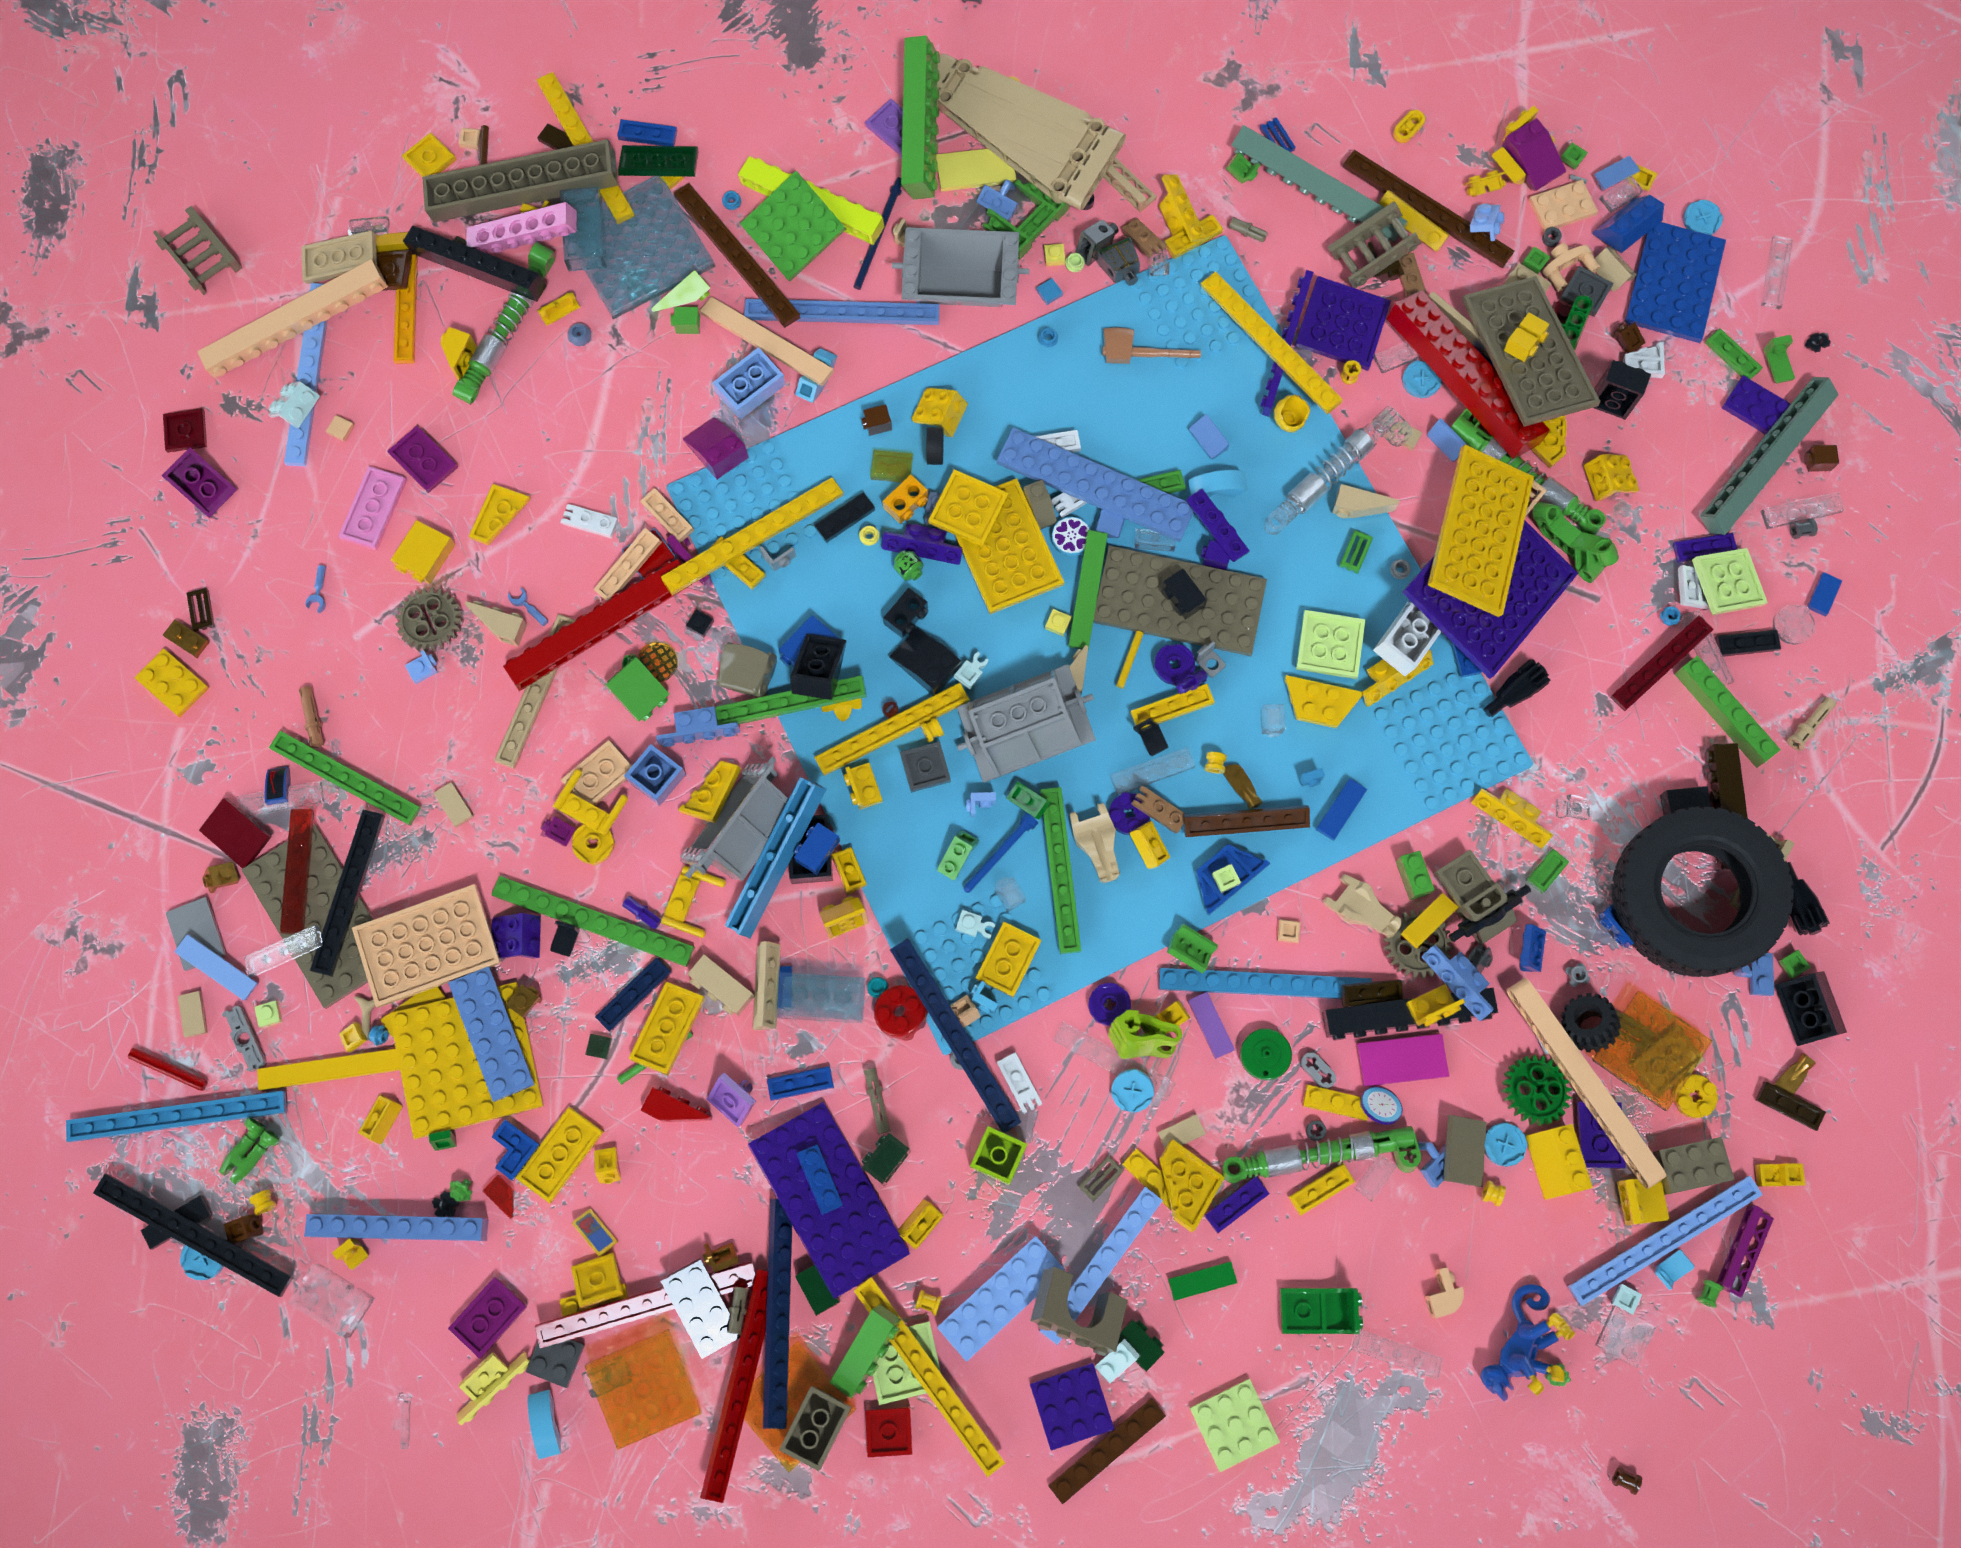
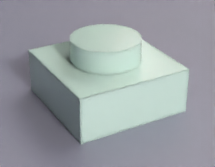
M1619 1284L1611 1304L1633 1315L1642 1294L1624 1284Z

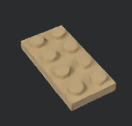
M372 230L301 246L302 281L305 284L337 278L371 259L377 265L376 234Z

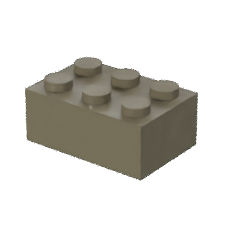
M1722 1137L1652 1152L1666 1173V1177L1662 1179L1665 1195L1735 1180Z
M812 1385L779 1450L820 1471L852 1406Z

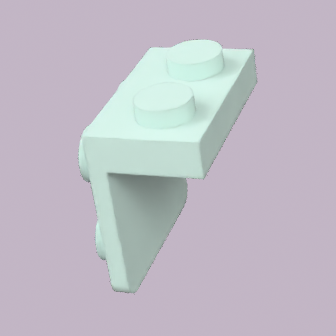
M301 381L289 385L285 384L279 392L281 396L278 401L274 400L269 406L270 412L268 416L271 418L280 416L295 428H299L320 395Z

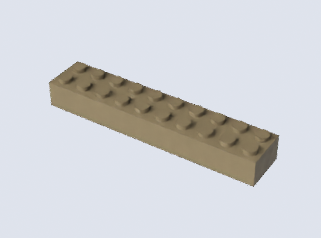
M608 139L422 177L424 208L433 222L519 206L523 203L529 204L619 186L615 151Z

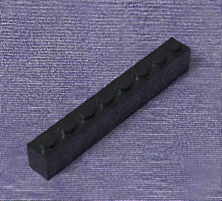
M413 225L403 240L414 255L536 302L547 287L539 273Z
M1493 987L1485 988L1480 992L1494 1009L1481 1021L1493 1019L1492 1016L1498 1013ZM1450 993L1455 1002L1460 1000L1454 993ZM1415 998L1328 1009L1322 1012L1326 1038L1333 1037V1041L1346 1039V1035L1354 1034V1038L1367 1036L1366 1033L1368 1032L1382 1035L1388 1033L1387 1030L1396 1029V1032H1404L1409 1030L1408 1027L1416 1026L1417 1029H1426L1430 1026L1425 1027L1424 1024L1417 1026L1406 1004ZM1462 1004L1460 1005L1461 1010L1446 1018L1441 1015L1442 1019L1436 1023L1438 1027L1451 1025L1450 1021L1457 1020L1459 1024L1472 1022L1471 1019L1476 1017Z

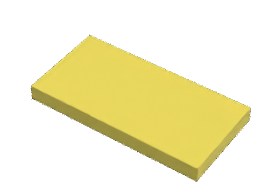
M989 149L936 154L941 192L984 187L985 185H1003L1005 180H1010L1013 183L1016 181L1015 170Z

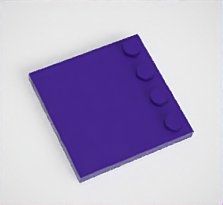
M1317 276L1294 346L1343 363L1350 360L1357 361L1361 365V369L1368 371L1391 300Z

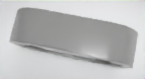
M1311 1052L1301 1058V1068L1319 1087L1327 1089L1334 1085L1336 1082L1335 1073L1317 1054ZM1306 1058L1315 1059L1313 1064L1317 1067V1070L1313 1066L1309 1068L1306 1066ZM1319 1071L1323 1075H1330V1084L1328 1082H1321L1323 1077L1318 1073Z

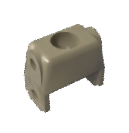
M727 642L720 661L717 685L731 691L755 697H764L776 668L777 656L770 652L766 654L750 646Z

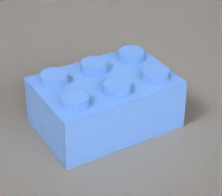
M759 347L712 382L715 393L739 420L786 385L783 373Z

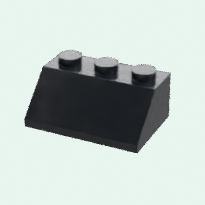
M1824 971L1775 985L1797 1046L1847 1033Z

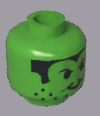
M902 551L895 557L894 569L905 581L912 579L915 581L921 577L924 564L913 551Z

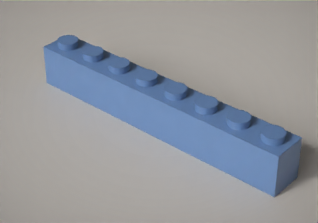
M306 1214L304 1237L487 1242L489 1219Z

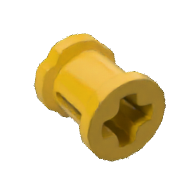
M1354 360L1346 362L1340 375L1342 382L1347 385L1356 383L1361 372V365Z
M921 1290L915 1308L925 1309L936 1316L942 1296L936 1297Z

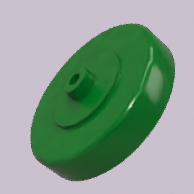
M1267 1028L1258 1029L1244 1039L1240 1048V1061L1244 1070L1253 1078L1271 1081L1279 1078L1288 1070L1292 1061L1291 1046L1288 1040L1278 1031Z

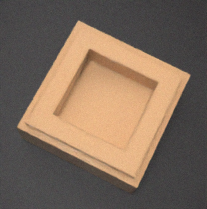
M461 128L459 147L479 150L481 130Z
M335 415L326 433L345 442L354 428V424Z
M1280 919L1277 941L1298 944L1301 922Z

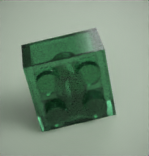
M890 1133L887 1136L883 1134L876 1142L877 1149L873 1154L869 1152L862 1160L864 1164L862 1169L882 1186L887 1184L911 1153L906 1145Z

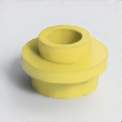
M873 526L862 528L859 533L860 541L867 546L876 544L879 540V531ZM872 534L873 537L871 539H867L866 535Z

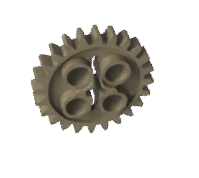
M431 587L429 592L423 588L421 594L415 590L414 597L408 594L409 601H401L404 608H397L401 614L395 615V618L399 621L395 625L397 628H400L397 632L402 636L401 639L404 642H408L409 647L415 645L417 651L422 647L425 652L428 651L429 647L436 652V646L438 645L441 649H444L443 643L445 642L451 645L449 639L457 638L454 632H461L457 625L463 624L462 620L459 619L463 614L461 611H458L461 607L459 604H455L457 602L455 598H450L451 595L448 592L444 594L442 589L436 592L433 587ZM434 604H439L436 609L431 610ZM422 605H425V609L430 615V620L437 631L436 635H434L431 626L428 624V619L421 608ZM420 612L417 618H412L413 614ZM442 621H446L443 627H438ZM428 630L425 635L420 636L421 631Z
M1412 910L1410 917L1404 912L1402 914L1401 927L1391 938L1386 937L1383 939V942L1388 943L1383 950L1390 952L1386 958L1393 959L1390 965L1397 964V972L1402 969L1405 970V977L1411 972L1413 979L1417 977L1418 973L1421 979L1426 977V972L1430 977L1434 975L1432 968L1420 960L1419 956L1421 953L1425 954L1432 946L1436 945L1450 959L1451 955L1446 952L1453 950V947L1447 945L1451 942L1450 938H1446L1450 930L1443 931L1442 929L1445 923H1442L1431 934L1436 939L1435 944L1430 943L1426 939L1420 945L1421 947L1416 949L1407 940L1400 938L1402 936L1401 933L1423 910L1418 915ZM1400 945H1405L1409 950V954L1401 953Z

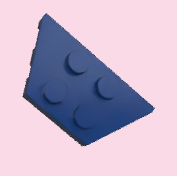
M1227 844L1198 868L1196 875L1208 916L1269 866L1270 862L1252 856L1253 854L1240 851L1238 848ZM1232 864L1241 884L1221 893L1212 873Z

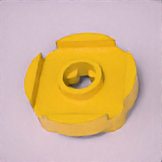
M582 825L575 831L572 838V849L575 856L583 863L594 866L606 861L611 856L615 847V841L610 830L606 836H603L591 828ZM592 839L594 841L598 839V846L596 848H588L590 846L589 840Z
M1686 1076L1674 1085L1672 1100L1682 1115L1693 1119L1710 1115L1715 1109L1718 1101L1717 1088L1714 1083L1703 1076ZM1696 1091L1700 1096V1099L1696 1100V1102H1693V1098L1690 1097V1093H1694Z

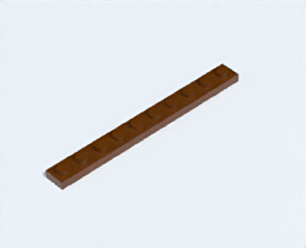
M1355 149L1344 162L1343 168L1384 194L1387 190H1390L1450 236L1499 267L1504 268L1514 254L1515 250L1499 240L1491 241L1488 233L1470 232L1471 223Z
M688 183L673 192L675 199L780 324L786 328L800 319V313L691 184Z

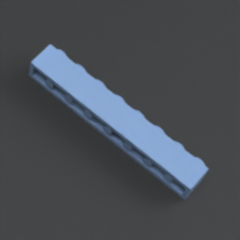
M1144 1187L1071 1286L1067 1306L1069 1314L1074 1321L1163 1201L1148 1188ZM1039 1330L1056 1345L1062 1340L1052 1330Z

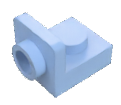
M424 650L420 652L421 657L405 665L415 684L438 673L434 667L437 665L436 660L432 654L427 655Z
M996 792L970 793V799H966L967 812H971V817H975V805H979V808H991L992 805H996Z

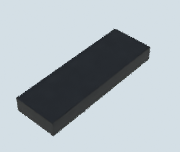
M1777 630L1720 635L1715 638L1719 657L1781 650Z
M198 1196L174 1210L196 1223L212 1215L203 1196ZM150 1225L140 1230L150 1250L172 1239V1237Z

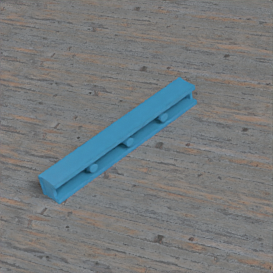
M799 778L724 926L731 928L738 935L751 939L795 849L799 845L827 790L825 787L812 780Z

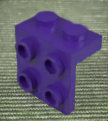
M519 913L494 917L492 919L491 933L500 959L517 956L531 959L540 958L541 916Z

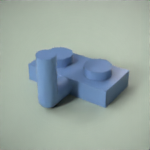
M1005 180L999 192L985 185L976 202L987 209H992L1001 217L1010 221L1019 204L1006 197L1009 189H1015V183Z
M1766 953L1758 960L1749 964V966L1734 970L1736 977L1749 978L1750 995L1774 996L1773 953Z
M1417 1141L1419 1149L1427 1150L1432 1157L1420 1171L1431 1188H1437L1444 1181L1446 1144L1437 1151L1432 1142Z

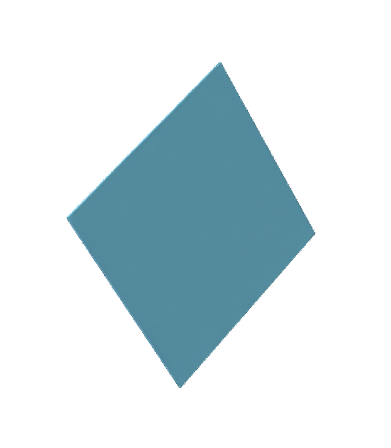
M1225 235L1200 245L1176 259H1169L1136 274L1138 281L1134 285L1129 286L1125 280H1122L746 449L749 458L717 480L707 468H704L667 485V491L678 513L694 529L689 536L698 554L708 550L721 536L727 539L832 477L843 491V496L743 554L766 574V577L753 590L724 566L710 573L709 577L742 644L761 650L766 654L770 652L777 656L776 668L766 691L767 696L791 691V673L794 667L791 665L786 666L780 660L779 649L812 615L838 638L847 641L838 680L861 675L864 677L867 697L861 698L862 708L852 709L850 717L844 722H841L836 717L834 710L822 712L821 707L781 715L778 718L808 780H812L827 789L820 804L825 815L828 814L834 833L840 837L839 843L842 849L850 847L853 849L867 884L862 890L890 948L908 938L948 1004L952 1005L965 995L972 1001L973 996L970 993L975 984L980 985L981 983L975 978L1003 922L1042 940L1014 998L988 985L985 986L981 995L998 1003V1008L995 1014L989 1012L987 1015L979 1011L981 1017L964 1028L972 1043L1168 947L1172 935L1182 924L1198 932L1478 794L1482 788L1486 790L1533 766L1532 759L1504 711L1501 710L1493 717H1488L1483 710L1496 699L1483 675L1478 674L1461 678L1452 642L1442 632L1430 647L1433 658L1432 666L1369 707L1365 705L1364 696H1362L1337 728L1296 720L1293 712L1294 708L1289 698L1288 687L1284 681L1286 675L1361 692L1376 683L1368 676L1367 669L1383 660V658L1375 653L1373 649L1409 601L1402 591L1421 569L1388 513L1357 518H1340L1337 514L1332 513L1341 484L1376 493L1359 463H1353V468L1346 470L1345 476L1339 477L1338 483H1331V489L1313 504L1308 511L1300 512L1290 503L1288 493L1307 475L1314 473L1320 477L1316 467L1322 468L1330 477L1331 482L1337 481V476L1326 469L1323 460L1329 461L1337 470L1338 475L1344 474V469L1338 467L1332 461L1330 454H1336L1342 460L1346 469L1351 468L1352 463L1345 460L1338 452V447L1346 450L1344 445L1345 438L1331 414H1326L1284 371L1270 416L1262 415L1264 408L1260 407L1263 395L1268 396L1269 390H1266L1268 379H1273L1274 373L1271 372L1274 360L1201 287V282L1216 271L1281 337L1283 332L1231 242ZM1117 327L1133 329L1132 347L1201 350V358L1131 357L1130 364L1106 363V357L1103 356V329ZM1045 328H1052L1058 334V342L1053 347H1044L1039 342V334ZM1046 337L1045 339H1046V340H1051L1052 338H1051V337ZM927 388L956 390L968 403L953 437H946L944 435L943 465H927V427L937 426L918 424L912 421V416ZM1295 394L1307 402L1310 406V413L1302 429L1295 433H1290L1280 429L1276 424L1273 410L1279 400L1288 395ZM886 404L892 430L869 436L868 430L863 429L861 418H864L863 410ZM1206 414L1229 443L1228 450L1211 460L1189 431V428ZM1013 428L1034 437L1077 430L1081 451L1072 453L1135 480L1181 470L1186 489L1171 493L1170 495L1184 501L1191 496L1188 481L1191 478L1222 470L1245 471L1247 491L1235 497L1215 494L1209 498L1218 510L1224 514L1225 519L1234 527L1238 536L1250 550L1249 553L1235 562H1232L1230 559L1226 570L1267 579L1253 652L1250 657L1218 649L1213 650L1223 660L1226 667L1213 678L1208 676L1207 681L1199 686L1208 684L1215 703L1214 705L1160 723L1159 726L1168 744L1167 749L1154 756H1150L1141 735L1133 729L1135 724L1130 712L1131 710L1179 694L1176 686L1163 682L1154 671L1155 658L1161 648L1176 644L1187 647L1194 655L1195 670L1193 674H1195L1197 671L1203 670L1196 663L1197 652L1203 646L1144 634L1125 686L1121 689L1116 687L1136 632L1093 623L1081 697L1092 694L1094 700L1086 702L1084 705L1096 741L983 783L975 757L970 754L969 749L966 748L958 751L957 745L965 742L963 735L965 729L956 708L937 718L944 736H937L929 743L921 727L842 768L826 776L823 775L814 758L815 756L932 697L926 689L889 658L909 635L906 634L904 638H901L884 625L883 617L908 588L928 602L927 610L929 611L923 620L919 619L916 622L915 629L918 628L947 647L962 661V665L966 660L972 663L973 657L977 652L980 653L977 659L978 662H984L986 658L989 660L987 666L984 669H980L983 674L971 689H968L961 683L970 702L1068 664L1070 666L1074 661L1073 656L1078 650L1068 647L1084 553L1070 557L1055 549L1051 536L1056 524L1041 529V532L1064 580V586L993 614H989L963 554L960 565L919 557L924 564L923 574L915 581L913 579L905 581L895 571L894 559L899 553L882 549L883 533L886 531L904 535L908 523L935 528L931 524L925 526V517L930 514L925 512L927 503L921 508L918 507L914 511L913 516L908 521L904 520L901 524L883 509L882 501L908 476L912 475L928 490V498L930 491L942 494L954 469L994 487L1017 478L1024 492V486L1037 481L996 464ZM1339 449L1342 455L1350 460L1348 455L1342 449ZM1332 455L1333 459H1334L1340 466L1343 467V465L1341 464V462H1340L1334 455ZM1351 456L1352 461L1357 462V459ZM1325 462L1326 466L1336 474L1331 465ZM1318 469V471L1320 472V474H1321L1324 478H1326L1327 480H1329V479L1327 478V476L1324 474V472L1321 471L1320 469ZM1322 478V480L1327 485L1328 489L1330 487V483ZM1045 485L1051 500L1063 493ZM864 492L875 506V511L826 543L814 525ZM911 492L909 495L914 497L917 496L919 493ZM1061 502L1053 505L1057 522L1063 519L1059 514L1064 509L1060 511L1055 509ZM1087 503L1065 517L1080 518L1088 524L1092 531H1096L1102 509ZM898 505L895 508L897 510H902L905 507L903 505ZM1195 512L1180 542L1125 519L1120 537L1107 538L1100 584L1109 546L1203 565L1204 558H1201L1203 547H1208L1210 540H1216ZM866 526H873L879 531V540L872 546L864 545L859 538L861 529ZM1354 530L1373 537L1358 574L1352 570H1346L1347 568L1339 567ZM947 532L945 544L959 546L954 534ZM872 534L866 535L867 539H871L873 537ZM1356 536L1352 548L1349 552V555L1346 559L1347 563L1350 562L1354 550L1357 546V543L1360 539V537ZM1364 539L1361 544L1359 552L1353 563L1354 566H1357L1364 547L1367 543L1366 539ZM762 546L772 560H775L792 547L795 549L796 557L791 560L788 566L780 567L774 572L761 555L759 547ZM1402 559L1410 564L1411 572L1407 578L1396 579L1392 576L1390 567L1394 561ZM1397 568V571L1402 573L1403 569ZM911 604L908 608L911 610H915L919 606L917 604ZM1053 609L1072 616L1064 637L1045 629ZM1304 610L1365 619L1357 679L1296 670ZM898 619L896 621V624L903 625L906 623V620L904 619ZM1211 659L1207 661L1206 665L1210 670L1218 668L1216 660ZM1179 661L1169 662L1171 668H1179ZM953 677L939 693L960 682ZM940 741L951 782L911 793L900 752ZM1208 752L1226 754L1227 760L1224 762V767L1237 764L1244 769L1255 788L1257 796L1263 801L1255 809L1303 805L1310 807L1309 828L1185 837L1184 823L1179 833H1173L1150 817L1149 821L1153 822L1170 858L1158 867L1148 869L1131 836L1116 831L1114 853L1120 875L1117 880L1108 883L1099 881L1091 859L1082 849L1076 846L1069 817L1070 813L1076 812L1078 820L1081 822L1099 816L1097 804L1100 803L1105 804L1109 814L1111 803L1122 793H1140L1145 796L1139 790L1141 786L1148 788L1186 815L1249 810L1247 803L1234 791L1223 773L1215 774L1204 770L1208 762L1206 759ZM870 763L883 802L859 810L858 805H853L850 793H853L851 785H846L843 775L847 774L845 767L849 766L851 769ZM1320 768L1323 769L1325 777L1320 781L1321 784L1314 787H1309L1308 785L1302 787L1300 782L1302 774ZM1351 778L1365 787L1367 791L1333 841L1316 829ZM1017 781L1040 796L1041 789L1058 787L1062 789L1081 952L1060 954L1043 815L1039 820L1033 817L1038 822L1037 826L1033 830L1025 831L971 892L966 893L964 891V886L1020 826V818L1026 812L1006 799ZM996 792V805H992L991 808H979V805H975V817H971V812H967L966 799H970V793ZM1132 809L1124 811L1127 819L1135 817ZM963 830L980 841L977 847L970 852L957 878L951 880L938 872L937 868L955 835ZM1227 844L1238 848L1240 851L1253 854L1252 856L1270 862L1269 866L1208 916L1196 875L1198 868ZM962 910L982 916L981 923H994L995 928L987 927L985 929L986 933L992 935L991 939L984 938L979 932H977L976 938L957 932L956 927ZM905 976V979H906L908 985H909L910 987H912L911 984L909 983L908 979H907L906 976ZM928 1013L926 1022L942 1054H951L950 1047Z

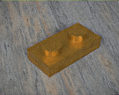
M175 619L162 635L196 658L200 656L210 643L207 639Z

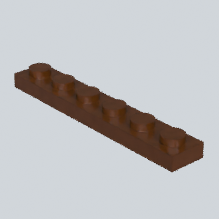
M1308 805L1184 815L1185 837L1310 827V807Z
M1150 1398L1051 1482L1048 1487L1063 1505L1164 1419L1166 1415L1156 1402Z

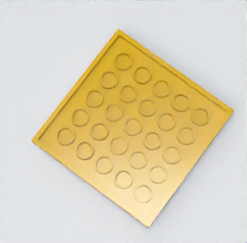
M517 982L497 987L535 1085L496 1102L492 1101L454 997L389 1013L413 1139L416 1140L428 1137L432 1133L455 1130L544 1107L526 1020L506 1005L519 989Z

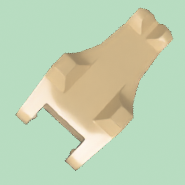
M1100 803L1097 804L1099 816L1079 822L1076 812L1070 813L1069 817L1076 846L1082 849L1091 859L1099 881L1108 883L1117 880L1120 875L1114 853L1116 829L1105 804Z
M1343 874L1340 881L1348 887L1337 901L1326 897L1323 900V904L1340 916L1346 923L1366 925L1378 933L1384 934L1387 938L1393 937L1401 927V919L1391 914L1379 903L1369 884Z

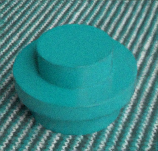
M881 977L872 978L867 985V991L873 998H878L881 993L888 989L886 980Z

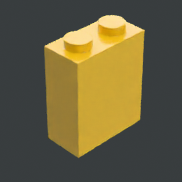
M416 520L391 558V561L395 565L394 569L405 575L408 573L412 575L415 581L421 584L424 581L430 585L453 550L455 543L445 534Z

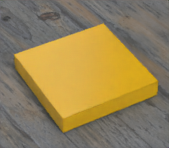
M431 132L401 155L403 160L421 177L441 173L457 160Z
M614 1253L571 1266L580 1309L624 1295Z

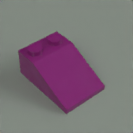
M1538 118L1506 136L1502 147L1506 149L1525 172V180L1534 191L1566 173L1564 164L1549 132Z
M715 417L683 438L685 444L716 480L749 458L744 443L732 430Z
M191 447L161 475L208 518L237 491L231 483Z

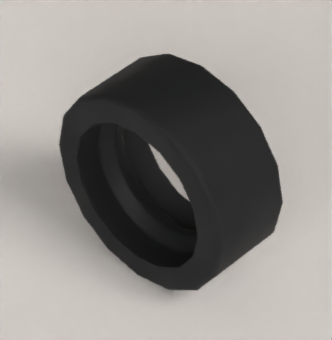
M927 427V465H943V427Z

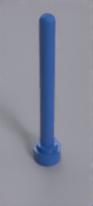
M1026 812L1020 818V826L964 886L966 893L974 889L1025 831L1033 830L1037 826L1038 822L1029 813Z

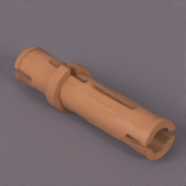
M302 687L298 691L306 722L304 727L309 735L310 747H321L324 745L321 734L322 724L317 716L312 687Z

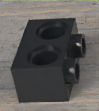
M908 588L883 617L884 625L901 638H904L906 634L910 635L916 627V622L919 619L923 620L929 611L927 610L928 602ZM911 604H917L919 606L915 610H911L908 608ZM898 619H904L906 620V623L903 625L896 624V621Z

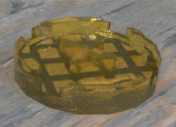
M653 642L643 647L638 654L640 662L659 682L668 680L677 670L678 658L675 651L668 644Z

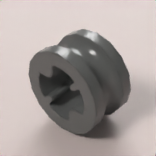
M1550 227L1546 229L1542 241L1548 247H1555L1562 238V233L1558 228ZM1549 235H1553L1556 238L1552 240L1551 237L1549 238Z
M1312 1121L1306 1127V1135L1313 1141L1321 1140L1326 1135V1126L1321 1121ZM1313 1125H1317L1316 1128H1321L1319 1137H1315L1316 1134L1312 1135Z

